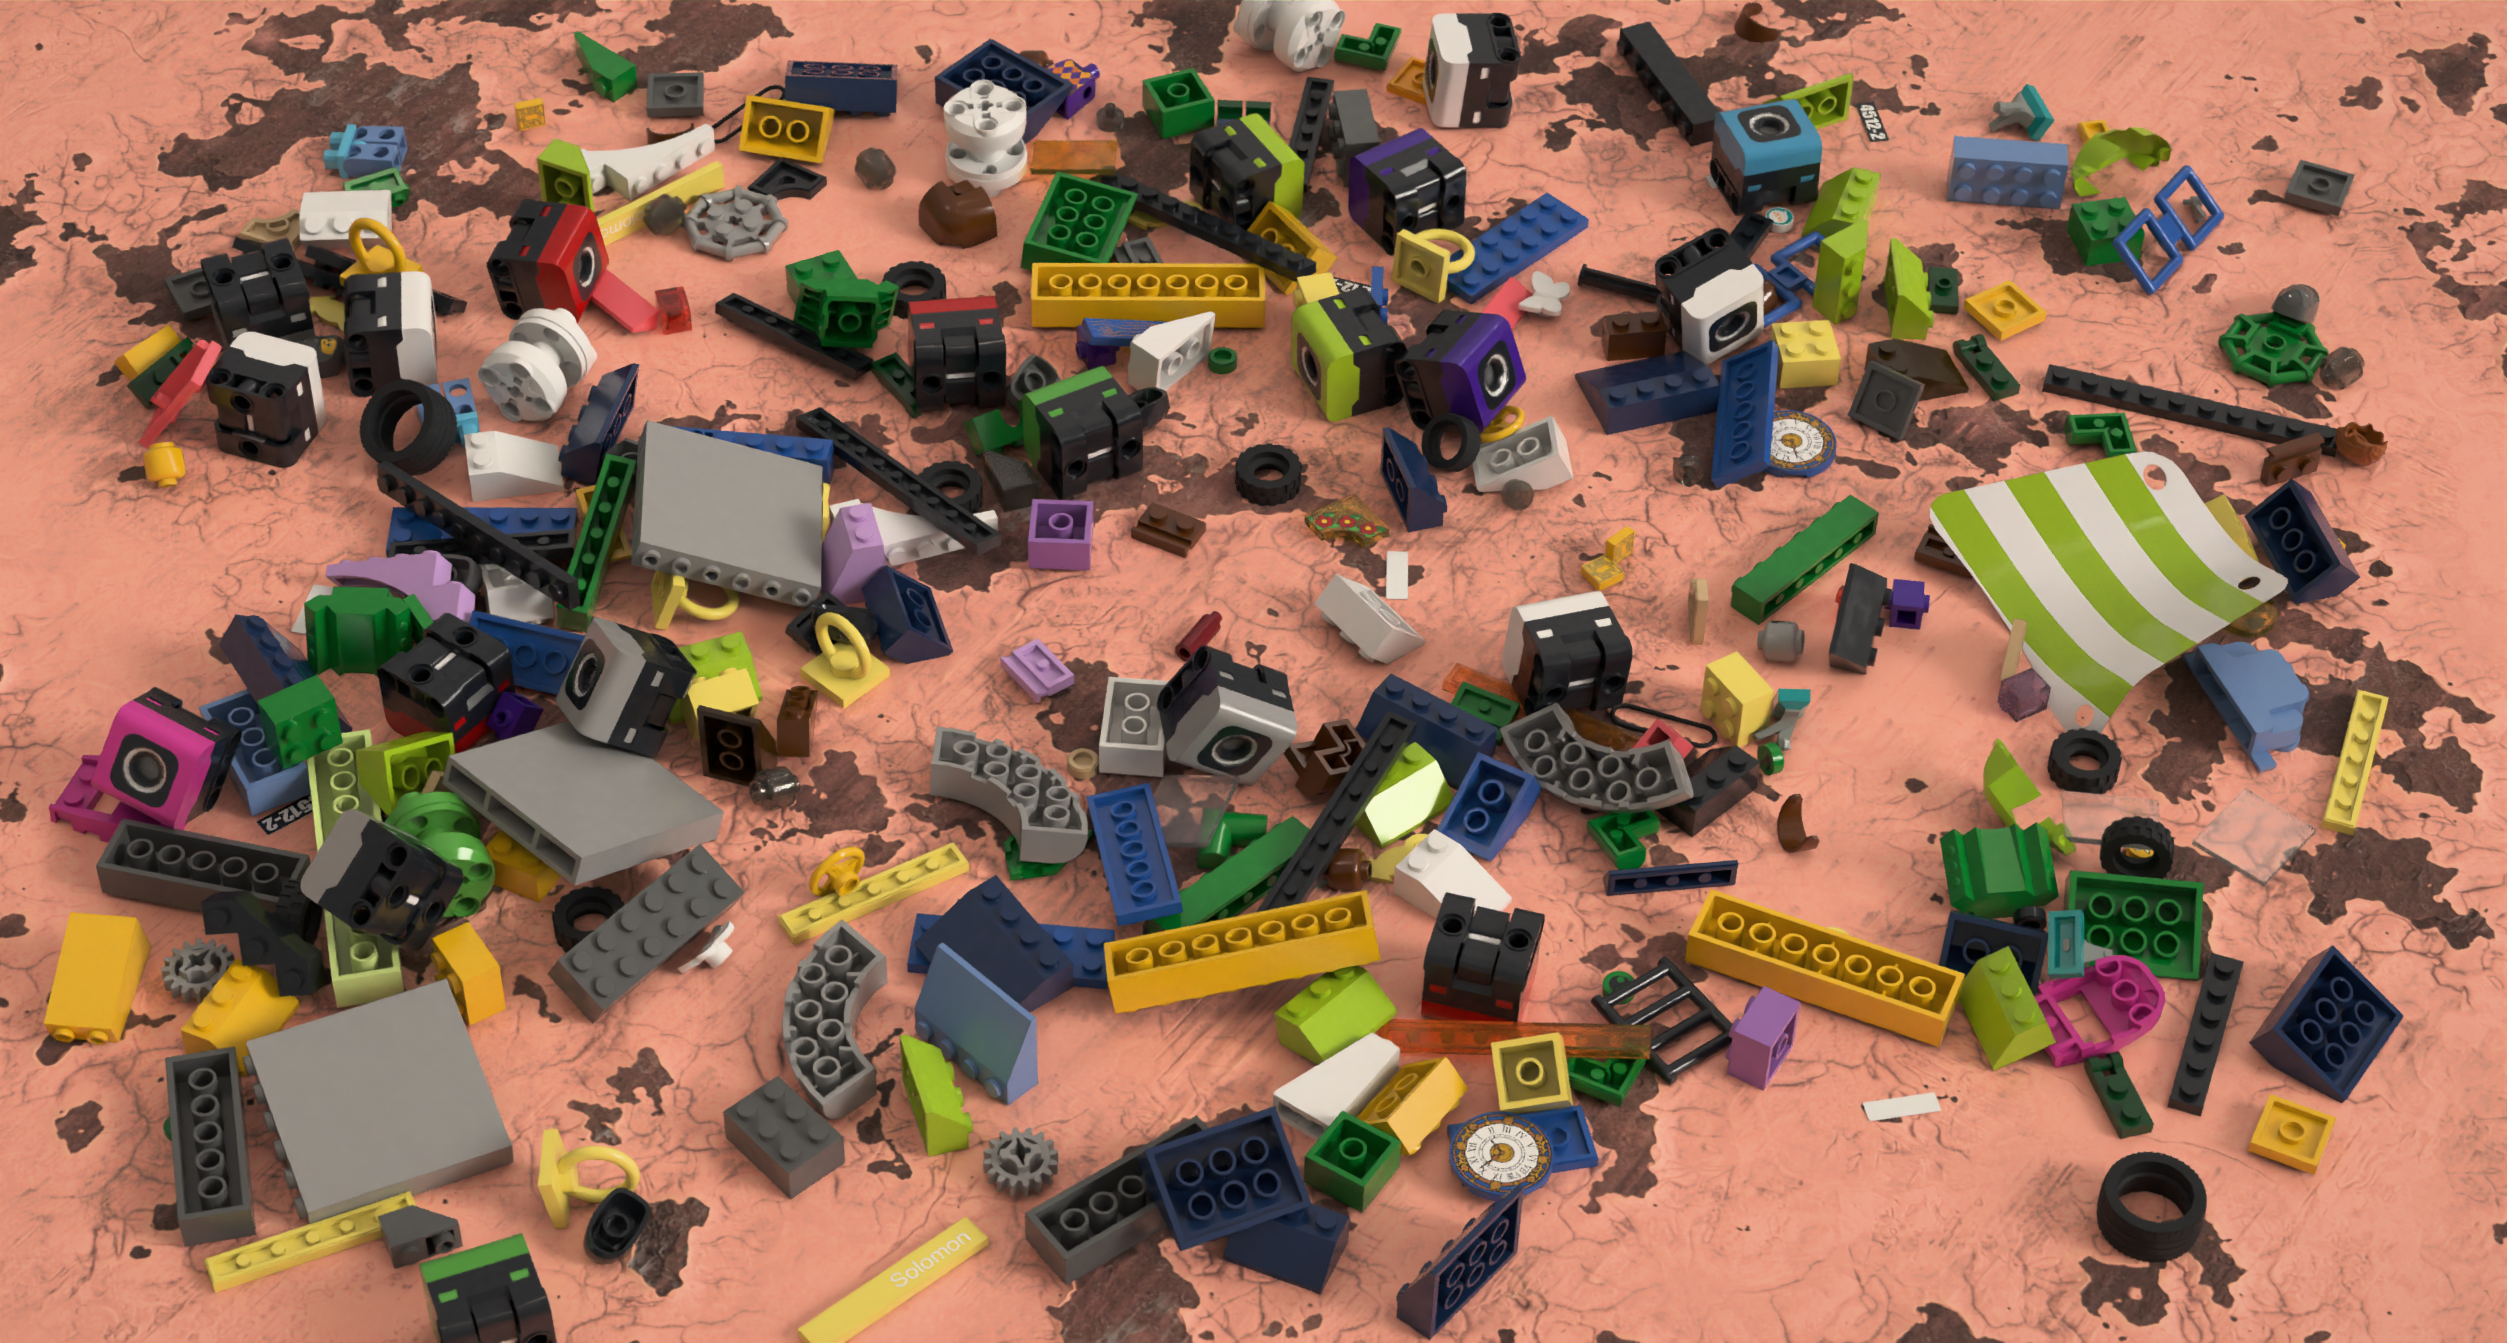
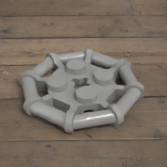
M736 185L734 189L699 195L696 204L687 214L681 217L680 224L690 238L691 248L696 252L705 251L724 257L726 261H733V258L758 252L763 254L769 252L772 243L780 233L787 230L788 220L783 217L777 205L778 200L776 197L770 194L767 196L743 189L742 185ZM734 200V202H730V203H726V204H721V205H716V204H719V203H724V202H728V201ZM705 210L708 212L705 218H699ZM769 213L772 220H764L762 216ZM698 230H703L706 234L703 236ZM760 232H761V235H762L764 232H767L764 236H760V237L758 236V234H759Z

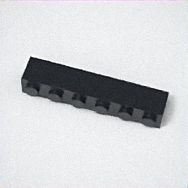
M1650 21L1621 28L1619 40L1617 41L1619 55L1624 57L1631 71L1637 74L1644 88H1647L1652 94L1656 104L1662 107L1667 118L1675 124L1679 134L1687 140L1691 147L1713 141L1715 116L1719 112Z

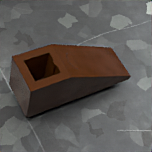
M794 686L786 690L777 718V756L810 757L813 746L818 690H810L808 686Z

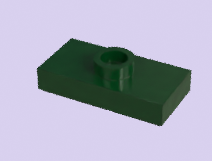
M1929 267L1928 291L1931 292V306L1929 310L1933 311V313L1957 314L1959 307L1958 269Z

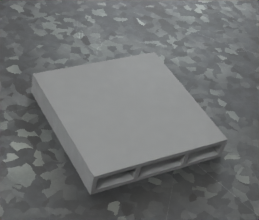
M647 420L638 441L631 564L808 608L815 602L821 589L823 466Z
M570 721L450 755L442 781L444 786L459 795L461 799L574 886L717 839L724 811L654 759L635 751L586 737L579 733Z
M447 979L246 1042L248 1055L243 1057L246 1072L249 1077L253 1075L256 1077L257 1084L253 1085V1090L259 1105L263 1103L266 1105L268 1112L263 1113L267 1130L269 1133L275 1131L278 1140L273 1141L276 1155L279 1161L286 1160L288 1169L283 1170L288 1188L289 1190L296 1188L299 1197L294 1199L295 1207L299 1218L306 1217L308 1224L408 1191L411 1192L412 1196L514 1163L511 1141Z

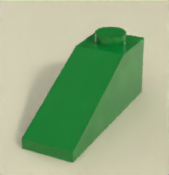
M577 31L574 33L576 55L594 91L615 102L638 87L635 64L581 32Z

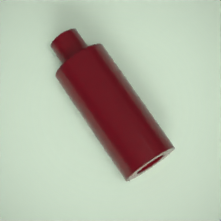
M1213 611L1210 615L1204 614L1176 645L1175 652L1180 659L1187 661L1201 645H1207L1220 631L1222 615L1219 612Z

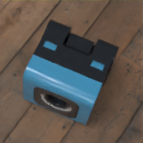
M1796 99L1716 113L1710 173L1735 216L1744 215L1747 211L1752 213L1760 212L1763 209V205L1788 201L1792 206L1817 201L1822 141L1819 133Z

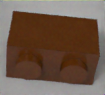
M1662 312L1604 315L1601 343L1606 360L1640 359L1664 355L1667 329Z

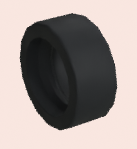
M1442 413L1435 416L1427 424L1422 435L1421 446L1423 455L1426 456L1429 464L1445 471L1459 472L1468 468L1475 461L1480 451L1481 438L1479 429L1472 420L1454 413ZM1456 425L1459 427L1462 435L1461 446L1458 453L1452 459L1446 460L1442 456L1440 449L1441 439L1444 432L1450 426Z

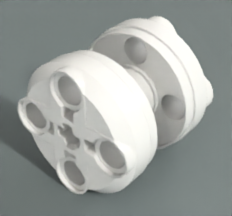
M1242 0L1238 16L1233 24V30L1240 35L1243 41L1261 50L1274 49L1276 57L1284 65L1296 72H1304L1316 66L1321 68L1328 63L1332 50L1339 38L1341 27L1345 22L1346 13L1333 0Z
M978 80L973 82L971 87L965 88L953 95L944 104V125L950 139L946 151V174L948 178L955 183L968 180L974 188L981 186L989 198L999 195L1001 190L1011 187L1023 178L1027 173V151L1022 140L1026 127V102L1023 98L1010 90L996 86L991 81Z
M543 308L531 309L526 311L515 323L510 332L509 341L496 347L484 360L478 370V377L485 385L489 396L499 406L501 413L507 419L514 422L521 420L545 421L551 418L560 408L566 397L567 388L576 385L590 371L597 360V353L591 346L587 335L576 323L575 317L569 311L563 308H557L554 311Z

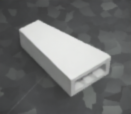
M1374 1033L1368 1034L1277 1089L1273 1093V1106L1276 1107L1280 1120L1317 1141L1341 1111L1356 1117L1399 1070L1400 1048L1388 1039H1383Z

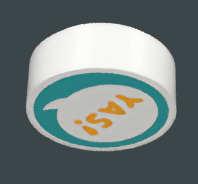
M1775 207L1766 212L1765 217L1773 220L1772 232L1785 233L1792 229L1794 215L1790 210Z

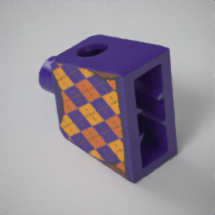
M1065 59L1045 67L1047 70L1073 83V89L1056 110L1057 113L1066 119L1071 118L1094 99L1095 80L1100 77V71L1095 64L1090 63L1082 67L1072 59Z

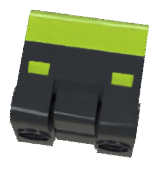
M1250 114L1222 125L1202 130L1192 138L1190 144L1189 190L1205 209H1213L1220 219L1238 225L1247 231L1269 201L1287 209L1299 219L1303 208L1305 165L1299 156L1259 114Z
M1359 287L1348 292L1299 306L1294 311L1291 324V364L1329 421L1336 422L1384 407L1394 406L1403 399L1404 396L1394 365L1407 350L1406 344L1392 326L1384 325L1380 319V307L1366 288Z

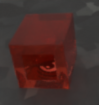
M684 286L655 291L656 308L659 311L658 319L663 335L691 331V311Z

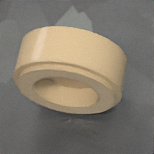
M1086 748L1072 751L1067 757L1068 773L1077 779L1094 777L1099 771L1098 755Z

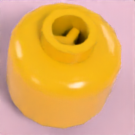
M173 442L150 445V450L146 451L143 455L147 480L158 483L159 488L176 486V480L183 478L186 474L183 451L179 447H174Z

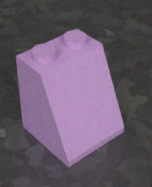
M871 503L840 508L822 543L821 594L828 591L844 605L866 601L862 588L885 567L884 545Z

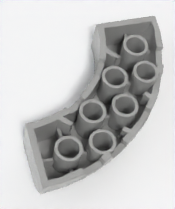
M1557 702L1500 728L1509 751L1526 773L1535 776L1542 788L1576 806L1608 813H1637L1672 806L1694 797L1683 757L1669 739L1654 745L1629 749L1628 752L1614 751L1610 747L1582 738L1576 732L1572 720Z
M937 727L931 763L930 795L963 801L979 807L996 817L1015 837L1019 847L1020 861L1052 864L1066 863L1081 854L1085 849L1088 839L1086 813L1079 804V796L1076 792H1071L1067 787V780L1054 768L1048 770L1040 765V758L1023 749H1019L1017 752L1011 750L1009 746L1004 744V741L997 738L992 743L976 738L975 732Z
M844 920L839 921L826 931L814 943V949L805 960L801 959L798 971L793 981H790L786 991L782 1017L784 1045L791 1068L801 1088L811 1102L830 1119L846 1116L877 1095L876 1069L860 1051L855 1038H853V1033L858 1016L865 1004L880 988L888 983L886 956Z

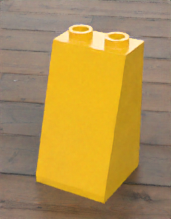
M70 912L44 1020L45 1027L54 1039L62 1042H72L74 1039L87 1040L96 1045H105L107 1042L119 1043L152 946L137 917Z

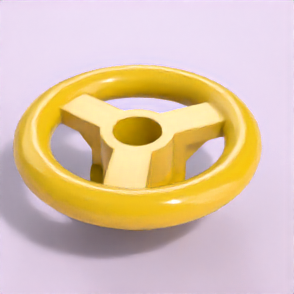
M1505 406L1485 430L1480 433L1481 443L1499 441L1515 433L1524 423V411L1517 406ZM1508 414L1516 416L1513 423L1506 422Z
M846 847L824 859L809 879L810 892L819 897L827 896L834 892H837L839 896L851 893L860 882L857 874L864 864L865 855L863 851L858 847ZM847 857H850L849 859H847V860L844 861L843 863H838V864L834 865L835 863L839 862L840 860H842V859H844V858H847ZM824 873L827 874L828 879L824 886L819 887L818 884Z

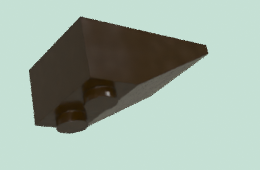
M1896 338L1868 344L1864 370L1866 371L1869 361H1876L1925 384L1918 402L1968 392L1969 387L1948 352L1944 349Z
M699 705L697 717L703 776L764 790L773 773L772 770L776 768L778 762L776 741L762 721Z

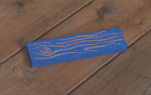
M1084 318L1081 327L1089 345L1130 347L1131 341L1137 334H1142L1151 326L1167 322Z

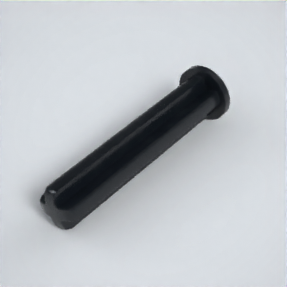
M1587 264L1582 265L1578 278V286L1585 284L1656 303V299L1661 293L1656 285L1587 267Z

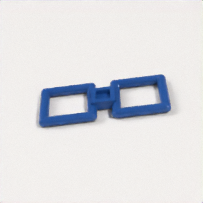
M2184 165L2155 195L2154 202L2162 214L2156 219L2150 209H2142L2112 242L2114 249L2148 295H2153L2183 263L2184 258L2175 246V243L2181 239L2185 247L2193 251L2224 219V213L2189 165ZM2185 180H2187L2211 215L2193 236L2167 201ZM2144 224L2148 226L2154 238L2170 258L2152 280L2126 245L2130 238Z
M1814 231L1772 254L1770 260L1776 268L1769 272L1759 264H1754L1762 274L1763 279L1771 281L1776 287L1777 295L1786 302L1764 315V328L1801 308L1802 300L1794 294L1797 290L1803 288L1813 297L1815 283L1786 259L1813 244L1820 248L1821 240L1825 239V237L1819 232Z

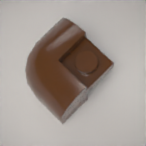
M964 180L948 187L943 181H940L924 194L918 211L919 226L938 245L942 246L944 243L961 245L962 249H966L997 237V222L994 208L987 193L981 186L974 188L968 180Z
M1349 719L1323 723L1313 741L1291 744L1284 752L1285 757L1299 776L1295 787L1307 796L1336 791L1364 748L1365 742Z

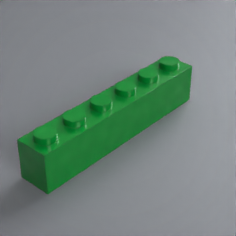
M606 453L567 572L578 579L580 606L568 610L557 603L556 616L557 626L585 633L588 631L636 483V460Z
M1851 494L1843 501L1835 503L1830 511L1822 517H1817L1804 531L1797 532L1791 541L1783 547H1778L1765 561L1758 562L1752 571L1744 577L1736 579L1731 587L1732 598L1730 607L1760 625L1876 534L1879 512Z
M1291 816L1282 823L1276 824L1271 831L1261 838L1251 841L1245 849L1235 856L1228 857L1223 864L1213 871L1202 875L1190 887L1180 890L1179 895L1183 912L1168 917L1148 920V934L1238 916L1268 895L1310 829L1294 816Z

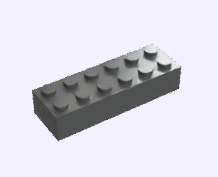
M122 818L99 859L96 869L102 893L202 912L201 902L216 892L248 890L259 899L258 903L270 913H273L276 910L277 901L286 882H289L290 879L301 881L311 863L309 855L185 830H175L169 827Z
M699 844L558 959L548 972V975L593 1024L730 910L745 892L708 851Z
M229 1047L165 1058L178 1223L184 1246L256 1235L242 1078L236 1048Z
M1196 1115L1025 1213V1239L1062 1282L1068 1285L1166 1228L1167 1225L1148 1190L1137 1158L1146 1149L1208 1129L1207 1125Z

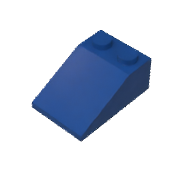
M1478 752L1442 818L1437 831L1461 844L1468 853L1491 862L1527 819L1542 788L1535 776Z

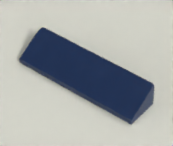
M1738 860L1608 871L1603 876L1606 896L1735 885Z

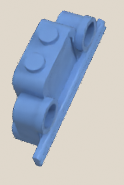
M2234 642L2222 646L2215 643L2197 646L2195 653L2183 655V660L2259 772L2276 768L2277 764L2268 752L2269 750L2290 752L2298 747L2303 724L2302 715L2305 704L2309 701V691L2306 685L2302 684L2298 679L2292 665L2284 659L2281 653L2272 649L2257 651L2249 643Z

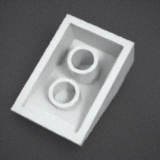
M1210 311L1151 326L1142 334H1137L1130 344L1131 353L1127 366V383L1138 391L1149 387H1157L1167 391L1208 357L1211 351L1215 314Z
M1553 416L1520 428L1502 440L1481 444L1480 451L1472 463L1476 488L1479 492L1545 490L1573 479L1566 438Z
M498 431L464 434L473 502L564 491L561 464L558 462V445Z
M494 563L478 564L483 571L482 589L488 614L524 622L528 621V623L541 624L549 618H554L551 598Z
M1435 829L1395 866L1393 893L1436 919L1446 892L1476 898V908L1480 906L1503 911L1512 901V897L1461 844Z

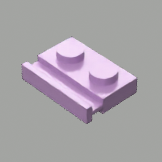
M1038 638L1012 651L1011 656L1007 658L1005 656L1000 657L1001 667L1036 703L1041 701V697L1045 695L1049 697L1074 684V674Z

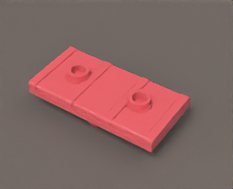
M199 340L151 397L150 401L158 407L138 443L149 448L170 423L174 424L183 410L182 408L192 395L203 390L206 385V377L222 349L219 344L214 341L208 343L205 340Z

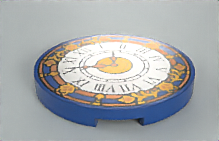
M1792 410L1775 411L1770 468L1764 471L1783 478V475H1804L1805 478L1822 473L1832 464L1835 458L1837 442L1832 429L1821 419L1808 413Z
M1489 1112L1475 1116L1459 1127L1450 1144L1449 1163L1452 1173L1469 1188L1468 1192L1480 1198L1496 1202L1518 1184L1524 1188L1523 1196L1534 1192L1538 1188H1543L1552 1174L1554 1149L1547 1133L1534 1121L1510 1112Z

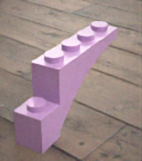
M426 550L422 554L415 555L396 554L390 558L370 557L365 561L357 562L343 560L340 564L327 565L326 577L338 587L389 588L390 593L404 598L415 594L433 622L442 614L450 613L470 624L472 611H474L476 595L466 588L463 583L450 581L452 564L437 551Z

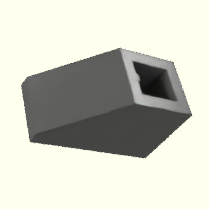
M414 1205L378 1216L382 1239L394 1269L413 1265L420 1260L438 1254H445L463 1246L457 1219Z

